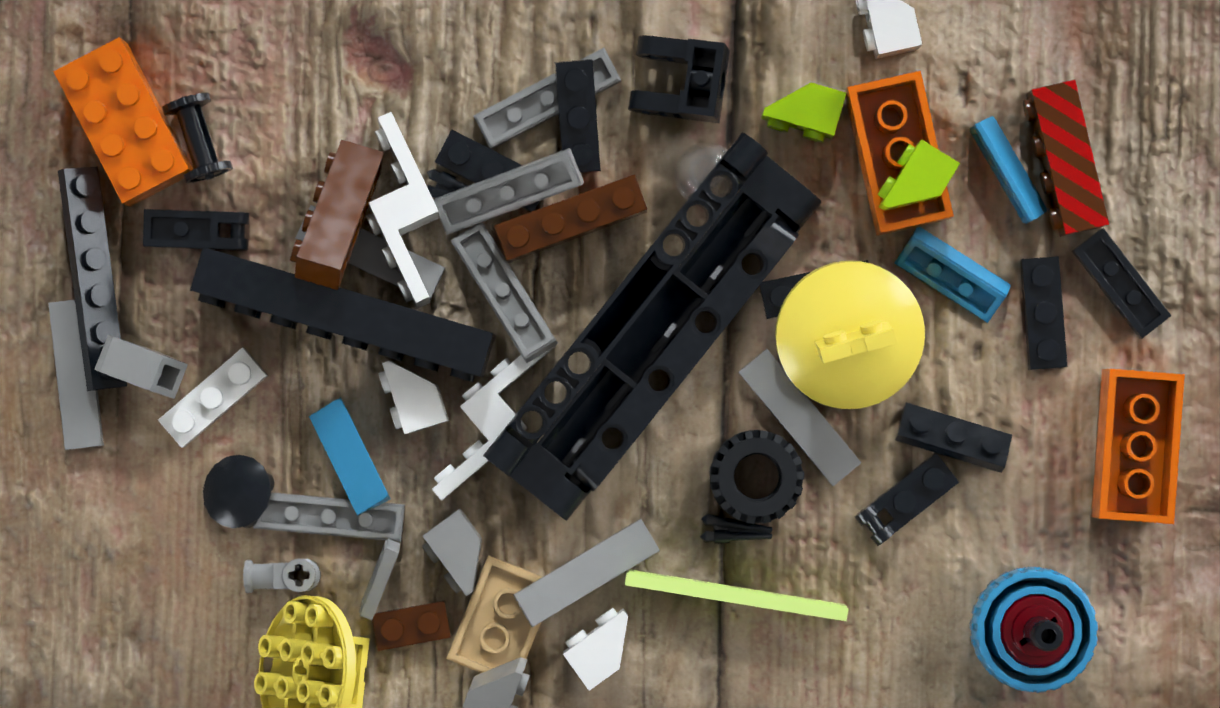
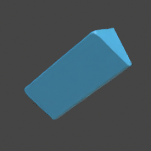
M991 116L971 127L970 133L1021 221L1027 224L1046 213L1047 207L996 119Z
M921 227L915 229L894 262L897 266L987 323L1004 301L1011 287L1008 282Z
M342 398L334 400L310 415L309 418L357 516L391 500Z

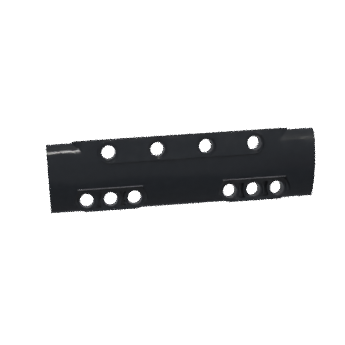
M743 132L658 235L654 243L483 455L566 521L590 491L593 492L615 467L799 235V230L822 203L815 194L767 156L768 152L758 142ZM714 177H723L728 181L730 188L725 197H717L711 192L710 183ZM691 206H699L706 213V221L700 227L691 225L687 220V211ZM668 235H676L682 240L683 249L678 256H670L664 251L663 241ZM747 254L757 256L760 261V269L754 275H749L742 269V259ZM703 311L710 313L714 318V326L707 333L700 332L695 325V318ZM576 352L586 354L589 359L588 369L581 374L573 373L568 366L570 356ZM657 369L665 371L668 376L667 386L659 391L653 390L648 382L649 375ZM554 381L562 383L566 390L564 399L558 403L549 402L544 394L546 386ZM535 411L541 415L542 425L536 432H527L522 428L521 418L526 412ZM611 427L619 429L622 434V441L615 448H607L602 443L603 432Z

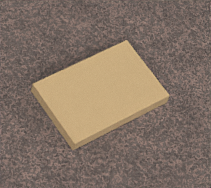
M488 555L446 659L480 673L520 657L527 659L541 622L531 627L513 594L543 576Z

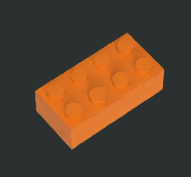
M118 37L53 71L122 204L131 207L183 180L184 174L193 169L128 43L122 38Z
M921 71L847 87L844 91L846 92L845 100L876 236L946 221L954 217L947 186L941 196L936 199L886 211L878 207L883 198L878 196V193L889 176L896 179L903 166L897 162L908 144L915 147L922 139L939 150Z
M1102 369L1091 517L1174 524L1185 374Z

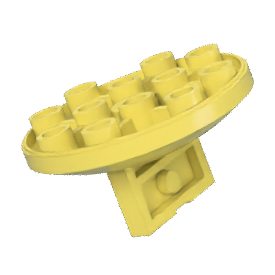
M839 261L813 270L791 289L778 314L775 331L776 348L781 365L787 376L806 396L829 407L859 409L888 399L909 381L922 356L925 326L916 298L898 277L888 270L871 263Z
M304 595L288 601L277 613L267 634L260 638L258 644L260 662L259 673L254 680V688L256 693L260 694L262 708H362L365 686L364 673L365 668H367L370 638L352 636L344 614L336 604L327 598ZM264 657L273 658L270 672H264Z

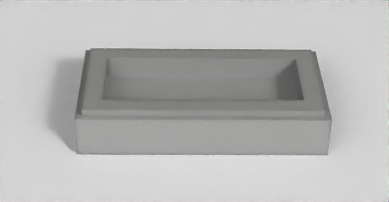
M388 539L384 543L360 604L359 613L364 618L372 620L398 557L399 542Z

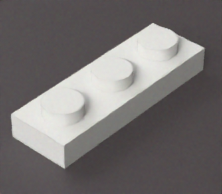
M242 347L160 417L158 421L179 446L184 448L268 375L247 350Z

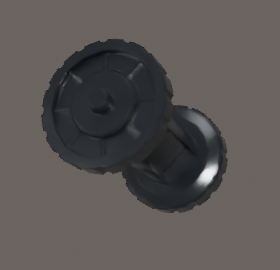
M209 93L184 96L162 106L165 116L177 115L194 169L184 174L186 183L211 180L233 169L231 161H218L201 107L211 102Z

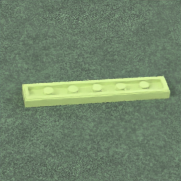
M632 569L626 571L624 583L626 586L847 621L849 609L845 604Z

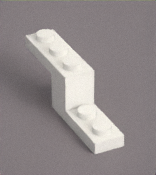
M392 112L378 117L380 129L376 130L375 134L383 151L391 150L396 162L390 165L398 183L406 182L407 185L369 202L371 214L365 217L374 236L381 234L387 247L382 248L381 251L389 268L397 267L403 279L397 282V285L405 302L413 300L416 309L429 304L430 297L401 236L439 219V211Z
M556 346L528 363L525 362L521 355L512 363L508 358L504 359L490 371L494 376L491 381L485 386L477 382L462 395L466 402L460 406L461 409L489 441L483 445L478 440L462 454L466 460L455 469L450 464L434 477L438 484L432 490L440 500H444L489 461L483 456L484 453L516 415L501 397L500 393ZM521 420V426L526 430L528 427Z

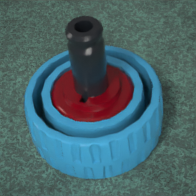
M1042 567L1016 568L992 580L987 584V588L977 597L978 601L973 606L971 612L973 614L972 620H970L971 643L983 667L1001 683L1026 692L1040 693L1047 690H1056L1061 688L1062 685L1069 684L1075 680V677L1081 674L1086 669L1087 663L1091 661L1098 641L1096 613L1086 593L1065 575Z

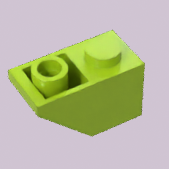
M809 83L765 107L761 119L768 121L767 127L788 132L789 127L804 131L802 137L824 143L825 138L832 139L835 135L846 92Z
M922 139L915 147L908 144L897 162L903 166L896 179L889 176L878 193V196L883 198L878 207L886 211L938 198L960 163Z

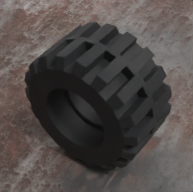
M763 430L740 432L727 439L719 450L716 451L709 471L710 487L717 503L732 517L752 524L769 523L786 515L785 513L796 505V500L803 490L804 471L802 470L801 458L794 450L795 448L784 440L783 437ZM754 454L768 457L773 461L778 470L776 488L771 494L760 499H752L743 495L738 490L734 480L735 469L739 462L745 457Z

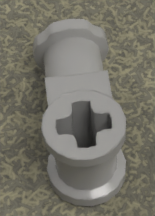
M295 559L289 563L256 564L252 560H246L244 563L243 581L246 593H253L256 589H290L294 592H307L317 587L321 578L320 568L310 559ZM301 565L303 571L310 573V578L303 580V586H301L299 579H294V572L300 571Z

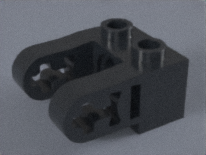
M647 35L639 36L636 56L650 60L688 64L685 88L680 90V95L632 90L630 92L628 110L648 115L720 123L730 50L722 42L696 39L683 40Z

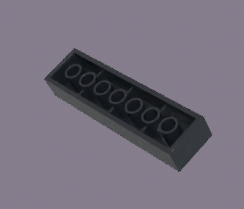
M205 247L202 248L190 291L200 293L198 301L224 309L226 302L236 304L234 312L258 319L261 318L262 312L272 315L271 323L295 330L297 323L308 326L306 333L328 340L332 339L333 333L344 336L342 344L367 351L369 344L380 347L379 355L399 361L403 360L404 354L416 358L414 365L438 372L440 365L452 368L450 376L474 382L475 376L484 378L496 337L494 333L340 287L338 290L304 281L295 278L293 273Z

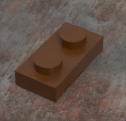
M445 600L378 612L374 614L372 619L378 651L452 637Z

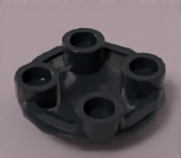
M244 455L228 456L216 463L206 476L203 487L204 505L210 517L222 526L233 529L241 527L251 528L257 523L268 507L271 491L274 488V479L272 475L266 472L264 466L254 458Z

